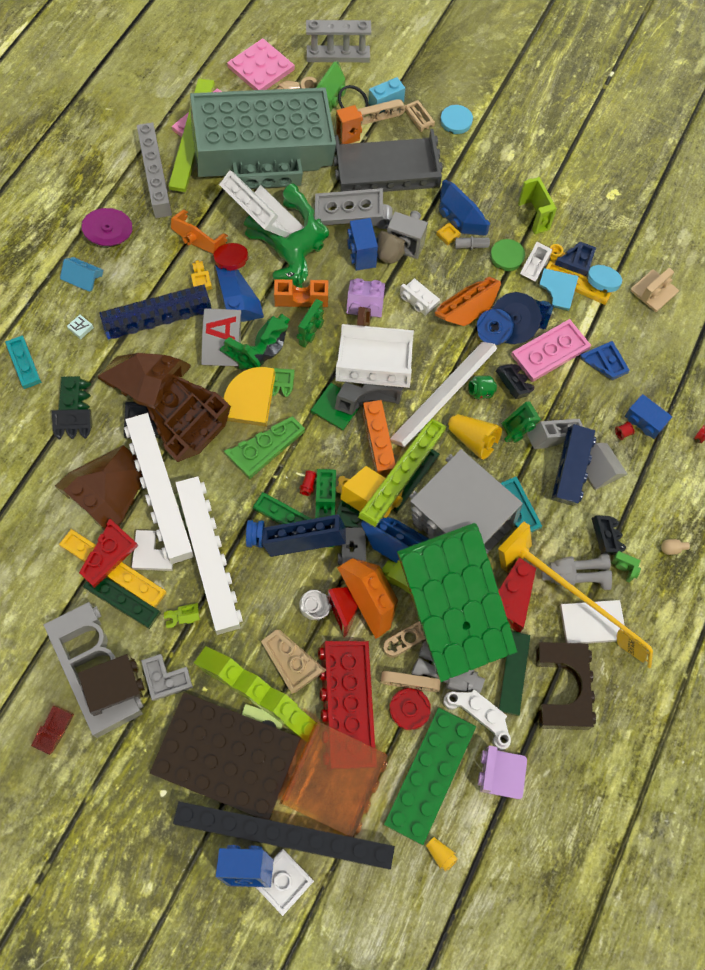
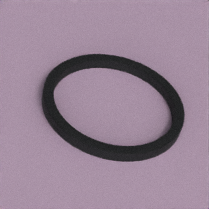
M347 85L340 90L338 103L341 109L345 108L341 102V94L345 89H355L361 93L365 100V107H368V98L360 88L354 85Z

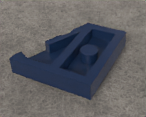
M579 242L574 248L566 251L564 256L558 257L555 265L586 276L596 247Z

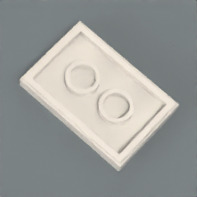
M620 600L595 602L624 625ZM572 603L560 605L566 643L588 644L617 641V632L620 628L588 604Z

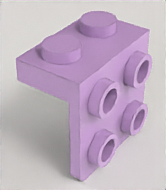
M359 278L350 280L346 314L358 315V307H366L371 309V316L382 317L385 283L378 280L364 281Z
M489 745L481 754L483 769L482 772H479L478 776L479 792L521 799L524 791L527 758L523 755L497 751V747Z

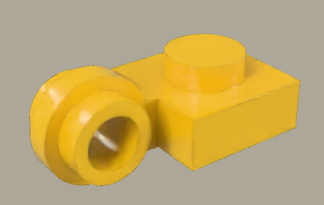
M196 260L195 263H192L194 273L191 274L195 293L201 292L198 288L199 285L203 286L204 291L211 290L212 285L209 272L205 271L203 261L199 262V260Z

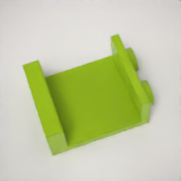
M530 178L523 183L518 205L521 206L532 202L537 212L532 227L535 235L550 230L557 208L541 178Z

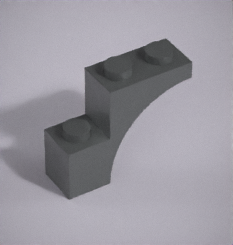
M345 382L337 395L335 409L352 415L365 402L382 400L399 404L404 387L364 384L363 388Z

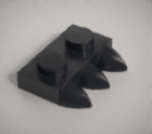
M516 364L499 366L496 373L515 399L527 397L533 392L535 386L525 383L528 377L518 373L521 370L520 366Z
M91 409L51 410L53 433L58 439L62 438L65 429L71 439H74L78 429L84 439L89 436L92 428Z
M596 515L592 517L600 553L615 555L618 551H625L626 546L617 541L622 538L623 534L619 530L614 529L619 525V521L611 516Z

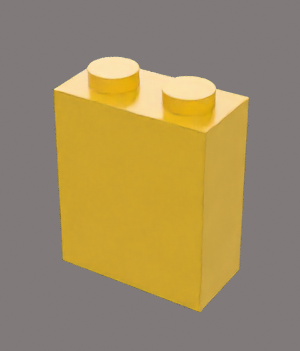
M365 466L342 486L340 499L361 512L386 478ZM402 492L396 498V500L391 505L386 514L383 516V518H387L391 510L394 507L397 508L401 504L403 498L401 497Z

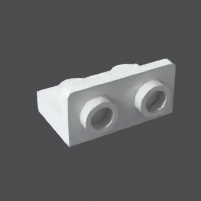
M415 278L409 284L405 285L403 283L401 285V298L409 302L417 312H421L425 316L440 303V299Z

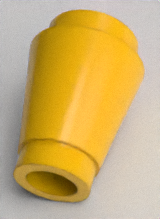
M435 837L427 843L426 847L440 869L443 868L446 872L457 862L456 853Z

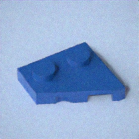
M613 341L583 353L580 357L582 361L611 380L626 375L630 371Z

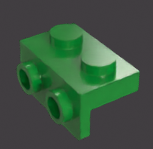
M530 401L523 403L501 423L508 434L504 438L505 442H519L524 438L523 435L535 429L536 424L541 420Z

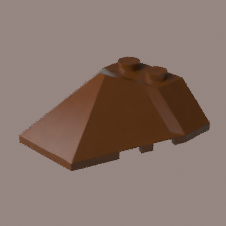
M148 353L117 356L98 375V379L113 389L118 388L124 396L129 395L137 404L155 409L164 399L163 385L172 375L183 377L191 368V365L181 359L167 355Z
M172 375L163 385L164 399L155 409L147 407L152 420L156 424V430L162 438L165 450L177 462L200 454L226 426L231 408L218 393L209 391L176 375Z
M122 445L69 472L55 487L68 499L71 498L94 519L96 524L105 530L109 519L118 526L124 521L125 514L130 505L133 504L138 490L142 487L140 478L143 477L142 471H137L134 462L138 460L135 454L132 455V452Z

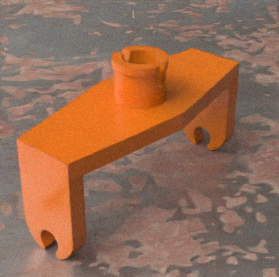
M186 210L180 211L171 218V229L179 234L187 245L192 244L214 254L215 250L219 246L226 244L228 240L226 239L228 235L225 233L213 240L196 226L185 222L188 217L186 215L188 211Z

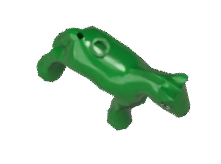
M291 183L283 191V206L296 210L302 215L304 228L291 233L287 237H283L263 229L249 215L244 221V226L247 227L244 234L252 240L266 241L273 247L279 257L288 263L289 267L273 272V280H293L294 286L302 288V283L306 281L308 276L305 257L314 250L319 252L323 248V242L328 238L329 230L323 225L321 219L315 220L314 209L309 205L298 187Z

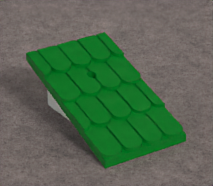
M476 523L397 551L440 682L517 652L490 560L488 559L483 539Z

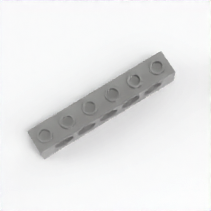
M152 122L137 125L155 218L172 216L154 124Z

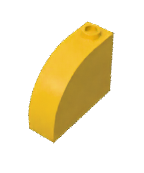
M251 368L238 374L230 382L224 395V400L231 406L227 421L267 427L276 375L274 368Z

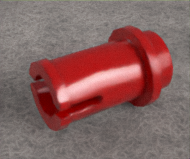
M310 470L305 472L303 483L299 486L300 494L310 496L314 492L313 486L317 477L315 472Z

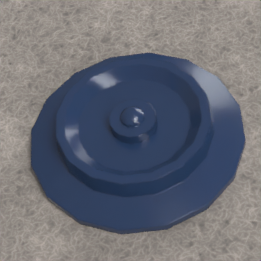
M512 292L505 294L492 307V309H501L508 313L514 323L512 335L505 343L514 345L525 343L536 334L540 327V307L532 297L525 293ZM498 322L491 324L493 332L499 330Z

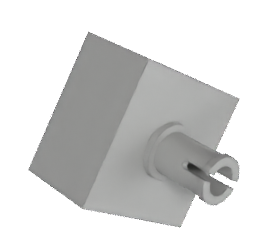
M411 211L410 216L394 212L387 228L388 234L392 233V235L406 241L404 243V255L418 259L425 244L428 222L419 220L421 214L418 211Z

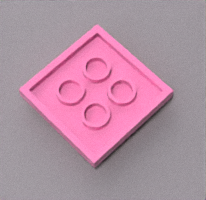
M263 38L227 62L228 68L253 90H267L295 70V65Z

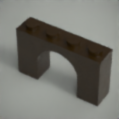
M539 642L535 647L536 667L565 669L573 675L578 686L577 697L573 703L566 705L542 704L538 707L539 729L589 730L593 728V724H596V713L592 709L595 694L594 691H591V683L593 682V671L590 670L592 651L589 650L588 644Z

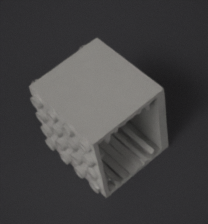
M460 449L455 456L450 454L445 459L448 463L419 493L414 491L409 496L412 499L410 503L412 520L414 521L413 525L419 531L424 530L428 534L427 538L432 539L476 523L481 533L486 553L488 554L517 523L523 503Z

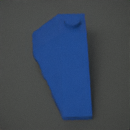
M215 265L225 309L241 310V322L264 318L260 300L239 270L229 271L226 268L220 269Z

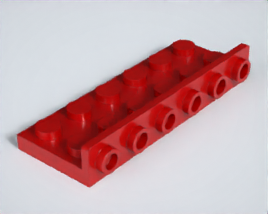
M324 641L321 647L318 648V659L321 660V666L326 669L325 672L319 675V680H322L320 701H323L321 722H324L322 743L325 744V752H323L322 757L323 765H326V771L333 769L376 768L369 641Z

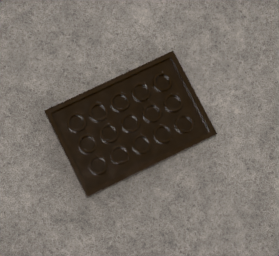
M183 692L149 774L258 818L270 820L301 738Z

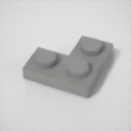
M162 654L141 660L152 701L193 688L187 667L167 673Z

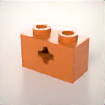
M355 105L336 110V135H338L341 144L360 141L363 117Z

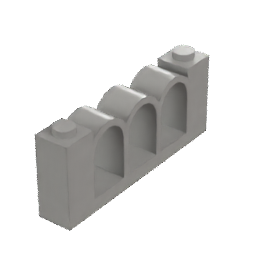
M88 602L43 625L89 729L94 737L99 738L142 715L141 708L144 705L141 699L135 697L104 709L102 714L93 716L90 713L75 668L98 656L106 655L111 660L115 659L116 656L111 650L106 648L108 639L105 632L99 626L101 625L99 618L102 615L98 607H93ZM88 631L99 632V641L96 646L72 659L70 658L64 643Z

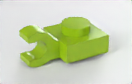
M198 603L180 606L175 611H165L164 619L172 618V620L166 621V628L174 627L178 621L179 624H189L200 620Z

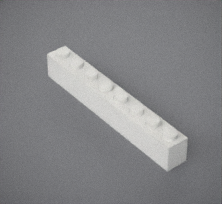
M145 413L125 419L127 426L124 427L127 438L131 437L133 442L129 446L132 455L136 454L138 458L134 462L137 471H142L143 474L140 481L143 489L147 488L148 494L145 495L148 506H153L154 512H151L153 523H158L159 526L156 533L159 542L164 541L165 547L162 548L164 558L169 559L171 564L193 558V552L149 415Z
M199 477L175 482L216 634L219 635L240 629L239 622L243 620L240 610L236 611L234 603H237L235 591L231 592L229 584H232L230 573H225L224 566L227 565L225 555L220 554L218 549L222 545L219 535L215 536L213 531L217 527L214 517L210 518L208 513L212 509L209 499L205 500L203 495L207 493L204 482L200 483Z

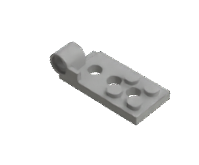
M383 188L315 194V220L321 219L323 225L346 224L353 220L371 218L373 226L387 229L393 217L392 207L383 204ZM364 204H370L367 208L362 207ZM348 205L353 206L351 209H346ZM332 206L336 207L335 210H328Z

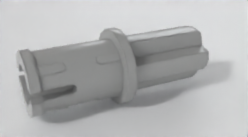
M473 236L471 238H455V249L471 248L473 250V248H488L490 246L489 238H473Z

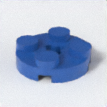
M501 309L487 310L481 314L477 321V333L483 342L501 345L512 335L514 323L510 315ZM498 322L499 330H495L494 332H492L491 324H496Z

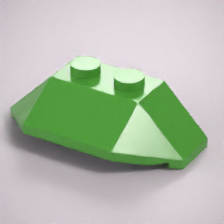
M338 61L333 62L316 87L326 88L330 112L338 105V94L345 86V76ZM346 89L342 91L341 96L345 95Z

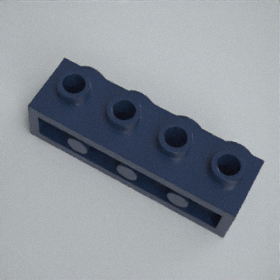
M575 424L567 428L551 500L571 506L581 502L584 494L582 487L588 477L586 469L592 460L590 452L596 442L595 430Z
M339 514L263 528L262 545L270 557L346 544V527Z

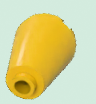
M460 414L452 416L448 422L449 430L478 458L483 460L494 451L491 447L494 442L498 444L502 434V428L497 424Z

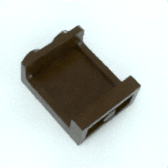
M128 654L78 672L89 711L93 716L102 714V710L135 697L139 699L143 697L142 691L145 688L141 678L137 679L135 672L138 671V666L135 659L131 660Z

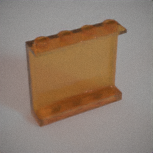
M318 721L314 724L279 804L331 827L348 837L354 838V835H358L363 823L360 821L363 814H367L371 802L369 799L371 794L375 793L378 789L380 772L383 773L387 767V754Z

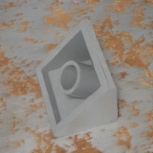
M595 443L594 447L591 448L592 460L589 466H587L586 473H588L587 479L593 489L597 490L626 476L627 472L608 443Z

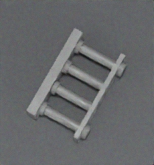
M306 20V35H311V45H307V62L370 63V46H365L366 35H371V20ZM318 35H327V45H318ZM334 35H343V46L334 45ZM350 35H359V46H350Z

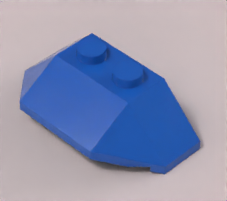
M443 180L439 212L442 217L446 218L462 234L486 236L489 231L490 222L485 219L477 205L453 182Z
M382 518L376 527L364 520L361 523L372 548L396 563L399 560L397 551L429 540V538L393 518Z

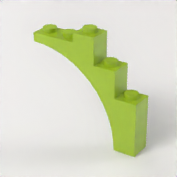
M205 646L194 661V664L207 675L247 698L303 741L307 742L319 725L285 693L270 687L258 675L243 669L232 658Z

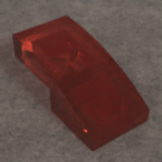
M53 706L45 724L40 726L31 746L51 755L63 737L74 714L59 706Z

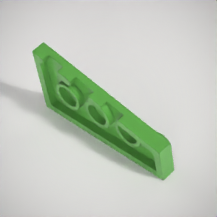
M292 416L272 426L270 430L264 433L260 432L254 438L243 441L232 449L225 450L224 454L251 479L305 432V428Z

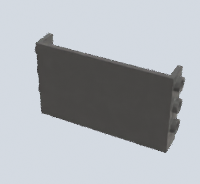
M430 129L429 138L339 144L338 135H335L336 156H334V167L337 166L335 176L336 180H339L340 192L383 188V192L440 188L443 166L442 162H439L440 149H437L438 137L434 135V129Z

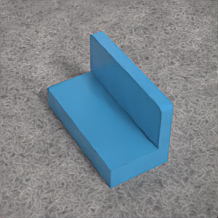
M75 257L66 258L63 261L60 279L90 292L93 290L95 278L102 277L104 270Z

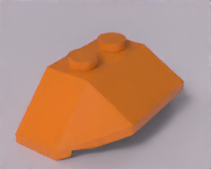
M487 277L484 281L467 286L441 303L437 311H435V316L462 326L470 324L481 316L482 313L492 308L501 286V281Z
M351 558L337 568L375 639L391 629L398 599L380 565Z

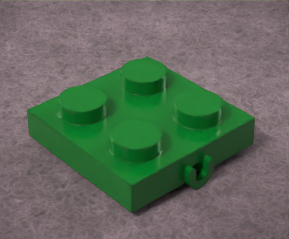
M318 299L314 301L298 326L296 337L299 339V345L306 348L308 343H312L315 338V332L317 329H321L324 323L323 302Z

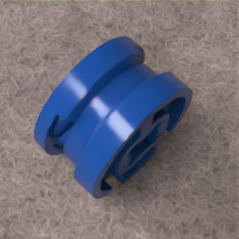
M247 521L246 547L252 548V546L263 548L264 521Z

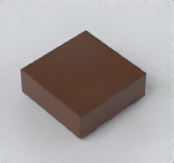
M358 307L357 325L370 326L371 309Z

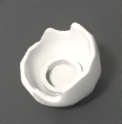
M309 590L302 595L299 602L302 615L309 620L324 618L329 614L332 606L329 604L328 596L319 590Z

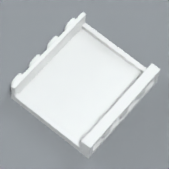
M230 170L219 184L263 229L287 237L291 233L304 228L262 185L254 193Z
M342 324L335 381L410 388L414 330Z

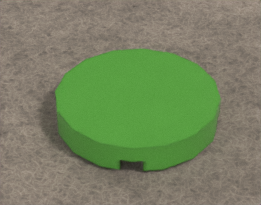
M503 239L493 245L490 254L491 261L497 268L500 267L504 271H514L520 268L524 262L525 250L517 241Z

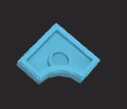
M544 268L539 287L546 289L550 294L552 307L569 311L579 276Z

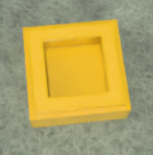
M449 222L439 229L436 235L448 246L455 241L456 237L459 238L461 233Z

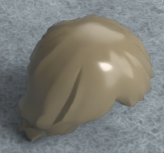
M381 231L376 238L378 245L377 258L385 263H396L405 254L404 243L406 241L392 235V233L388 234V232Z

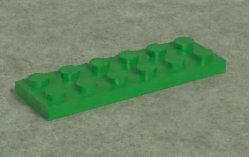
M441 708L437 709L384 826L422 846L424 845L477 726Z

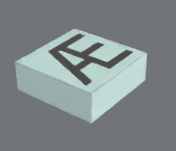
M81 315L67 325V328L79 339H82L94 328Z

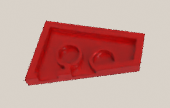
M111 519L108 520L107 527L103 534H100L98 543L94 550L90 552L79 572L94 588L138 547V544Z

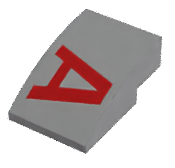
M204 309L201 365L239 366L236 361L222 353L220 348L224 346V341L229 337L241 343V310Z

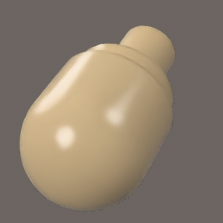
M667 539L661 544L662 552L667 555H675L681 553L682 550L690 549L689 542H681L677 539Z

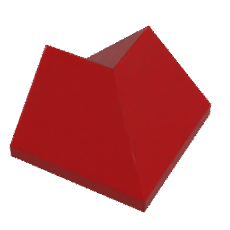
M348 587L329 589L328 601L332 605L333 614L343 637L348 635L356 616L358 605Z

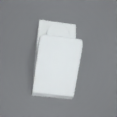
M536 242L520 274L536 282L544 266L547 265L553 249Z

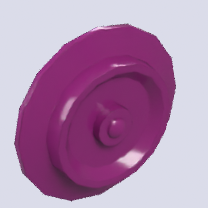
M101 208L93 210L85 216L82 221V232L92 243L101 246H114L123 243L130 237L132 222L122 211L113 208Z

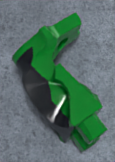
M280 314L278 318L273 316L267 320L256 336L255 346L241 344L229 337L224 341V346L220 348V351L236 361L242 370L261 367L266 360L272 359L281 351L290 319Z

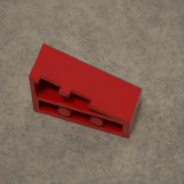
M518 558L498 590L510 628L518 633H521L525 626L536 572L534 566L521 558Z

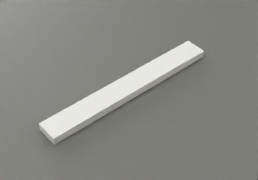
M481 342L390 438L391 442L405 447L496 351V345Z

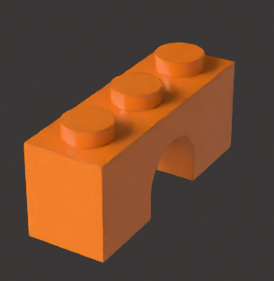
M274 280L275 307H311L316 299L323 302V307H328V280H310V285L305 288L294 286L293 280Z

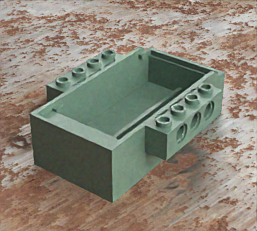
M326 88L190 93L191 126L198 177L226 176L230 170L250 189L258 188L260 185L264 188L286 187L291 183L301 186L303 171H315L323 166H332L336 141Z

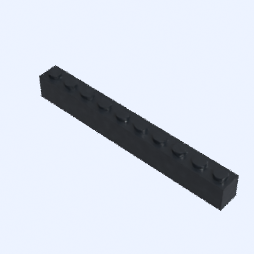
M178 801L173 821L174 825L387 870H391L395 846L180 801Z

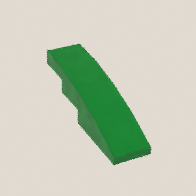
M317 469L315 518L335 515L336 470Z

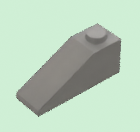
M580 419L540 421L536 428L528 432L527 435L534 449L549 448L564 443L568 427L573 424L582 427L583 425Z

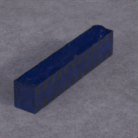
M203 284L102 311L99 314L107 339H116L123 335L135 334L141 330L153 329L156 326L171 324L182 319L186 320L196 315H204V309L212 308L205 285Z

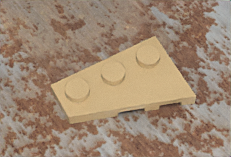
M275 630L261 641L292 694L326 671L281 630Z

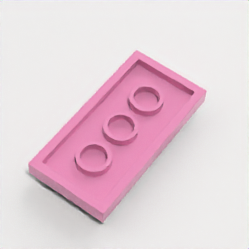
M569 319L512 351L511 356L531 382H534L589 350L591 344Z

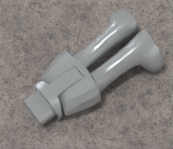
M601 554L596 559L574 561V557L569 556L550 562V565H547L573 586L575 583L595 582L600 583L603 590H611L612 572L609 570L611 562L608 554ZM599 569L601 571L590 573H577L576 570ZM541 571L542 581L550 580L551 583H554V579Z
M424 641L418 654L419 658L416 660L410 675L421 676L425 674L438 679L435 667L424 661H432L427 643ZM469 670V672L449 678L443 682L447 684V688L450 690L462 692L476 690L480 694L485 678L478 676V672L475 670Z

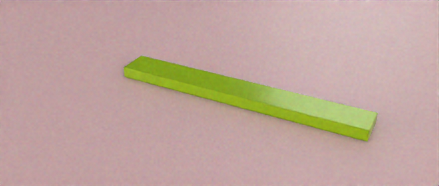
M198 78L194 93L213 92L214 80ZM190 110L168 186L169 190L186 192L196 157Z
M431 419L424 426L359 513L358 518L374 527L378 525L446 431L447 426L434 419Z

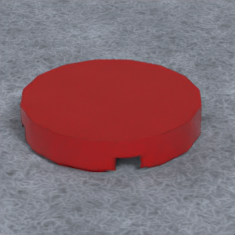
M227 243L219 246L213 255L215 265L220 269L226 268L229 271L242 268L249 259L247 248L238 243Z
M405 688L393 696L390 703V716L398 727L404 730H416L421 728L429 719L431 704L428 697L422 691Z

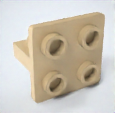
M668 268L661 275L652 269L630 290L655 312L659 311L679 292L671 284V277L674 274L671 268Z

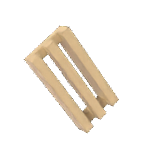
M419 100L405 105V112L420 132L424 131V128L427 130L429 126H435V121Z

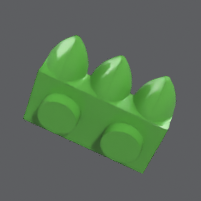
M274 368L276 375L272 396H275L281 388L283 395L288 397L294 386L295 370Z

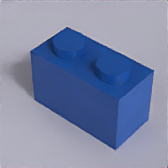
M643 394L629 408L625 415V418L631 424L639 427L645 435L653 439L657 437L673 417Z

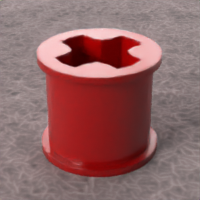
M628 421L621 426L615 427V433L620 440H624V438L635 433L632 424Z

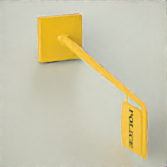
M523 521L498 548L501 568L508 572L515 565L518 558H525L620 628L617 632L618 646L642 663L647 661V667L651 668L653 649L647 642L529 552V548L532 546L530 525Z

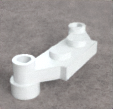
M476 690L472 692H449L445 695L443 699L444 706L449 710L461 707L494 734L493 745L498 750H505L510 746L511 738L505 721L507 715ZM449 697H454L456 702L450 701ZM500 737L505 738L506 743H502Z

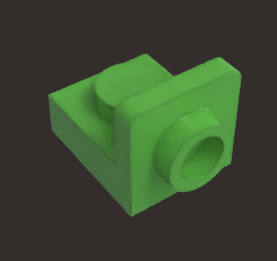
M620 551L613 556L611 564L616 565V568L629 571L626 578L627 582L630 583L634 578L637 579L641 571L639 567L641 560Z

